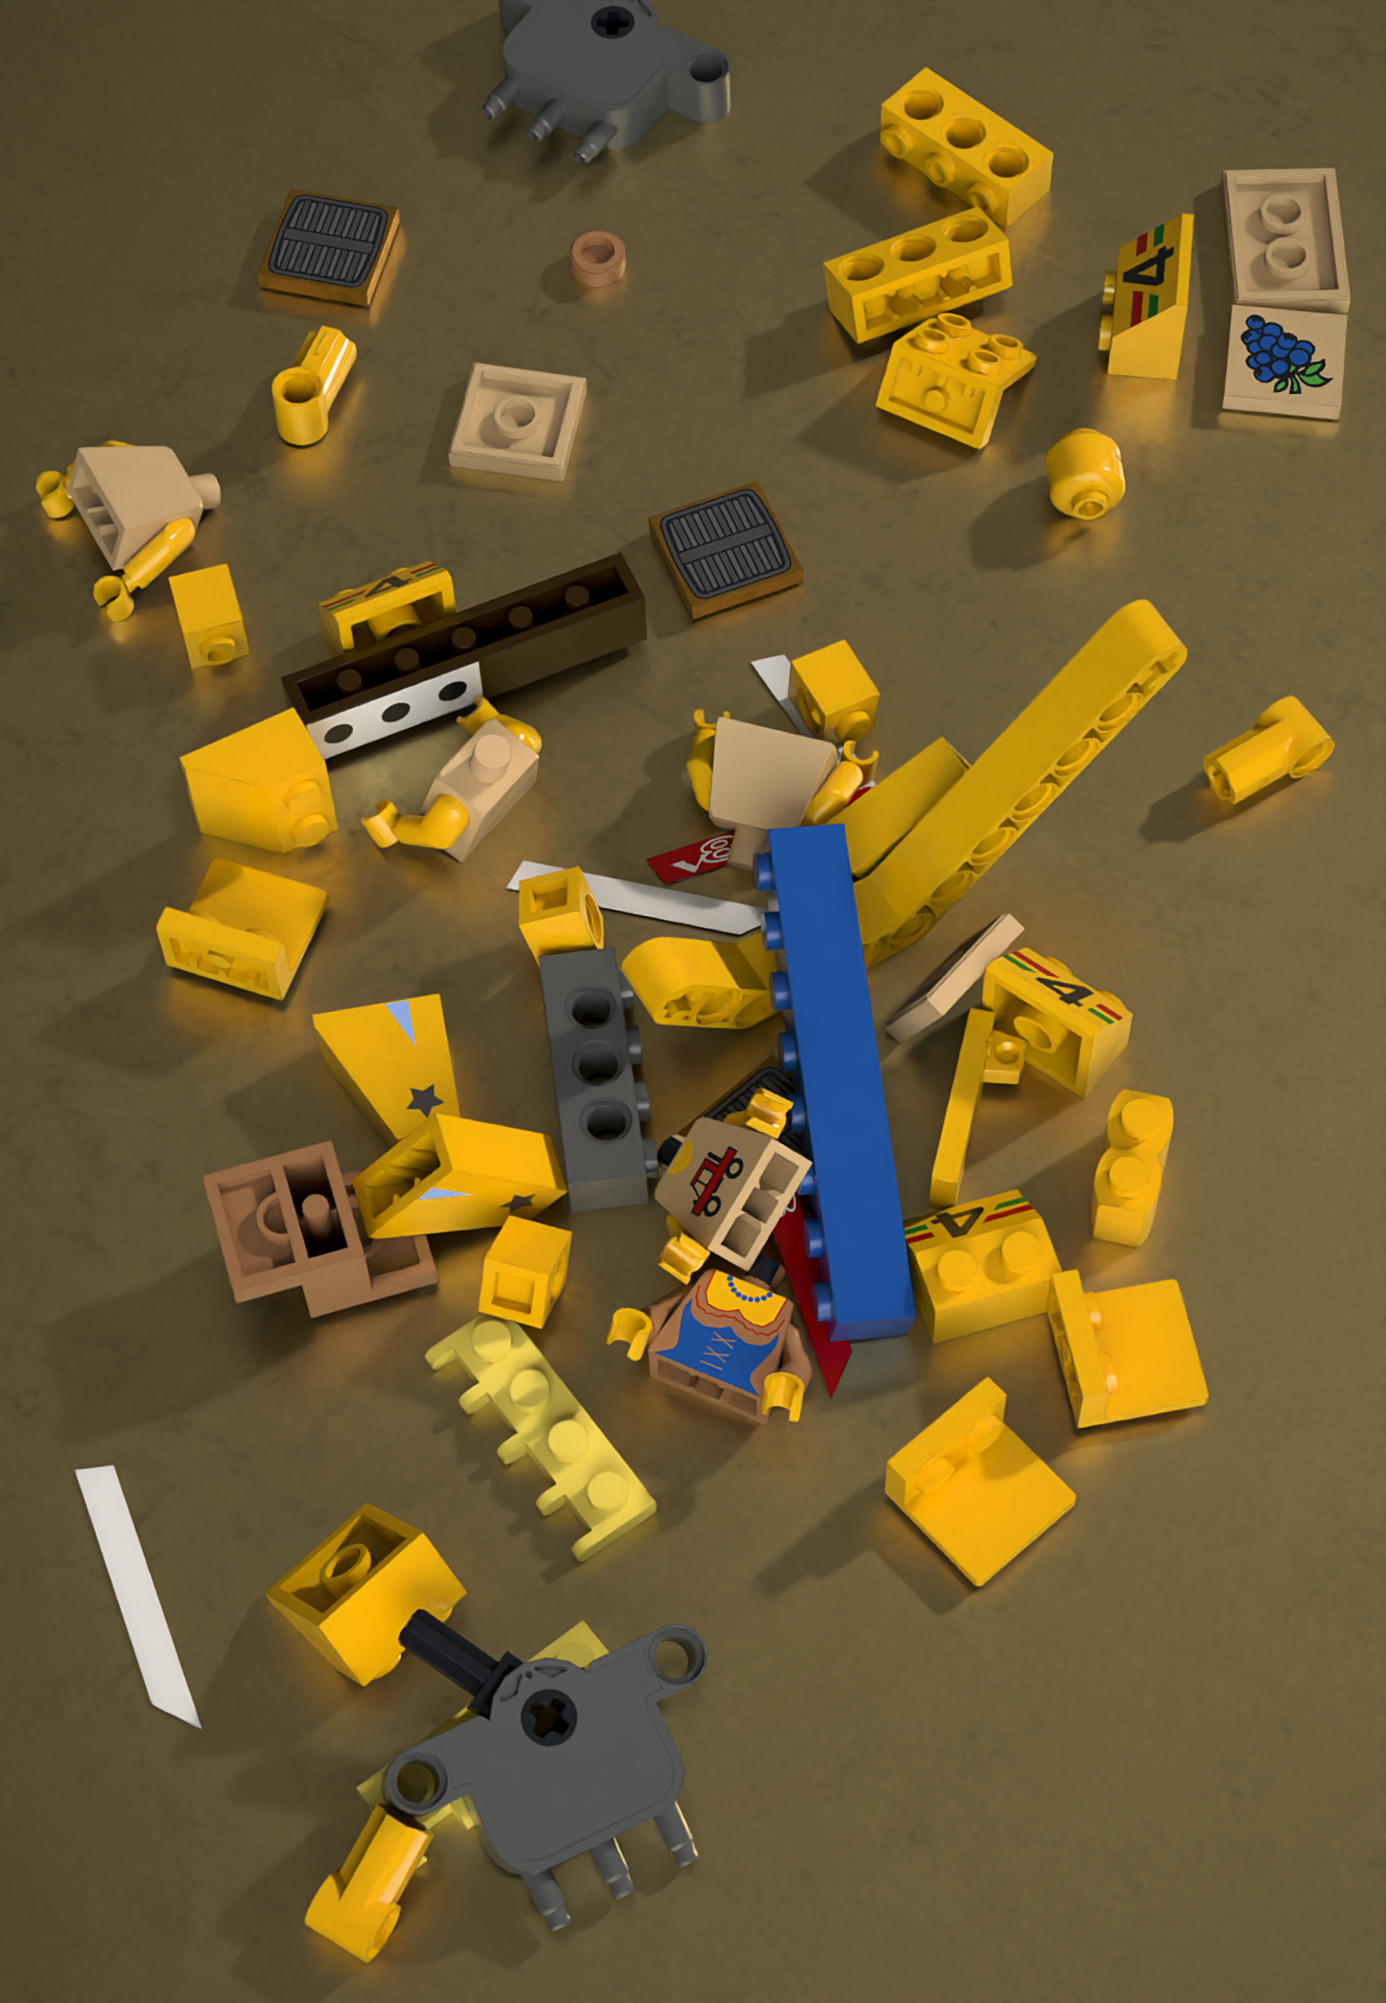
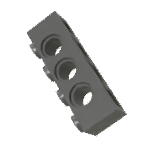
M615 947L539 956L571 1213L649 1203L647 1179L659 1178L657 1153L654 1139L642 1140L639 1121L651 1120L646 1081L637 1083L633 1081L631 1065L643 1063L638 1025L626 1026L623 1009L635 1008L633 988L622 971H618ZM590 1017L605 1020L603 1023L591 1027L579 1024L582 1020ZM596 1073H606L613 1076L610 1080L603 1083H593L586 1080L589 1076ZM607 1129L616 1130L621 1133L619 1137L609 1141L593 1137L599 1131Z

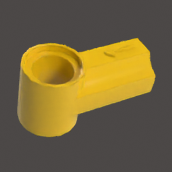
M322 325L319 330L309 332L291 367L280 372L273 380L272 395L278 433L289 443L296 445L312 444L320 440L327 433L329 426L328 411L357 357L355 343L349 341L339 329Z
M1287 696L1269 706L1260 715L1251 730L1204 756L1202 768L1215 794L1222 802L1226 800L1234 805L1287 773L1292 778H1301L1311 773L1329 757L1335 743L1296 697Z
M377 1804L342 1868L333 1871L314 1896L305 1917V1924L364 1962L368 1963L385 1945L398 1921L401 1906L397 1902L432 1841L434 1834L418 1820L402 1816L386 1804Z

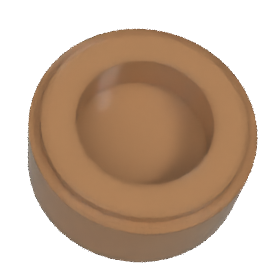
M602 230L589 231L578 236L570 246L569 260L571 273L577 281L586 286L605 287L617 282L626 270L624 243L613 233Z

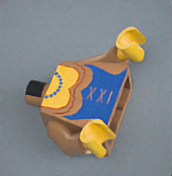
M762 1254L757 1256L749 1271L743 1270L739 1279L716 1269H708L696 1283L682 1284L641 1310L632 1308L617 1310L612 1317L604 1340L608 1345L615 1340L629 1342L631 1345L627 1356L634 1361L640 1360L645 1346L651 1343L648 1349L650 1377L766 1425L774 1406H781L790 1410L789 1421L797 1422L800 1418L803 1395L812 1378L807 1337L805 1331L794 1323V1304L789 1299L775 1294L786 1273L785 1268L776 1260Z

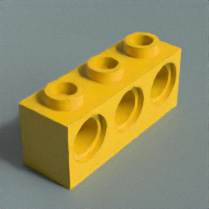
M927 67L881 104L880 143L894 157L906 160L925 173L935 185L948 189L967 202L971 208L978 206L990 219L1003 228L1007 229L1050 191L1053 152Z
M978 206L823 263L829 309L857 344L1013 287L1008 238Z

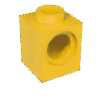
M227 563L168 577L192 669L205 665H222L234 658L250 655L244 624Z
M845 639L791 661L787 696L814 739L831 742L836 745L841 742L845 743L847 740L858 741L875 728L880 693Z
M579 866L519 881L518 925L538 966L539 956L604 948L603 916Z
M509 1215L485 1256L478 1312L542 1329L565 1286L572 1232Z

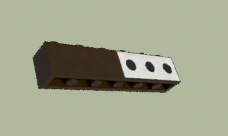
M619 552L281 677L287 710L295 708L322 758L325 760L474 704L473 699L477 696H483L485 699L646 640L645 596L624 556Z

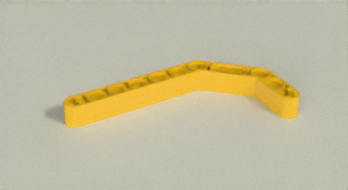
M1139 599L1128 603L1113 614L869 876L853 883L865 969L924 937L1184 664L1188 655L1187 648L1151 602L1146 599ZM761 930L736 943L655 937L634 948L621 965L623 975L655 1023L745 1029L757 1025L783 1011H773L769 975L770 972H777L775 950L765 951Z

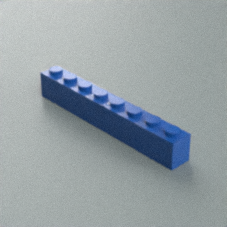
M842 823L768 829L762 853H754L753 875L757 892H767L769 912H762L761 915L763 946L765 951L775 950L777 972H770L769 975L770 1000L773 1011L783 1010L786 1032L778 1033L779 1064L782 1072L791 1071L794 1093L787 1094L786 1099L793 1102L791 1110L789 1109L786 1112L787 1124L790 1133L800 1132L803 1153L801 1156L812 1162L797 1188L798 1195H808L811 1218H804L803 1220L804 1248L807 1258H817L820 1276L819 1282L812 1283L811 1293L814 1317L816 1322L826 1321L829 1342L907 1335L916 1318V1310L845 826Z

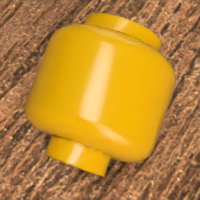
M1080 428L1065 433L1049 448L1045 457V468L1050 500L1060 512L1082 520H1093L1103 516L1121 501L1126 487L1120 449L1112 438L1093 429Z

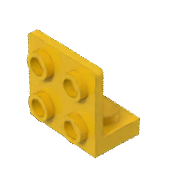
M941 313L930 317L893 343L875 406L969 446L981 449L988 443L1003 391L1034 368L1038 356L1023 349V344L1011 336L1003 334L988 335L971 328L970 321L962 316L952 313Z
M215 858L188 912L165 907L156 925V931L166 965L283 1001L328 905L329 899L327 892L323 889L228 860Z
M1078 1269L1051 1274L1046 1308L1077 1429L1197 1407L1207 1403L1209 1396L1179 1284L1176 1280L1169 1279L1094 1293V1291H1083Z
M988 1376L891 1457L886 1464L885 1493L976 1586L984 1585L1075 1505L1076 1500L1075 1493L1003 1422L1007 1395Z

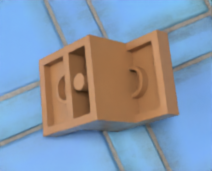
M332 1140L202 1176L236 1304L302 1285L310 1317L314 1318L438 1283L439 1281L426 1234L382 1239L369 1238L367 1236L352 1179L366 1168L341 1175Z

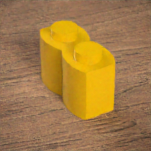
M1123 1089L1114 1099L1108 1113L1102 1154L1095 1173L1089 1209V1228L1092 1238L1139 1248L1148 1237L1154 1221L1161 1186V1176L1165 1167L1173 1128V1108L1169 1098Z

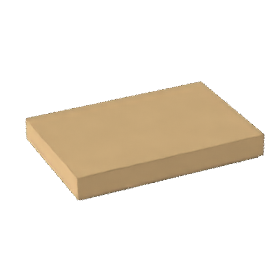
M1335 168L1222 170L1221 193L1232 305L1318 313H1348L1351 299Z

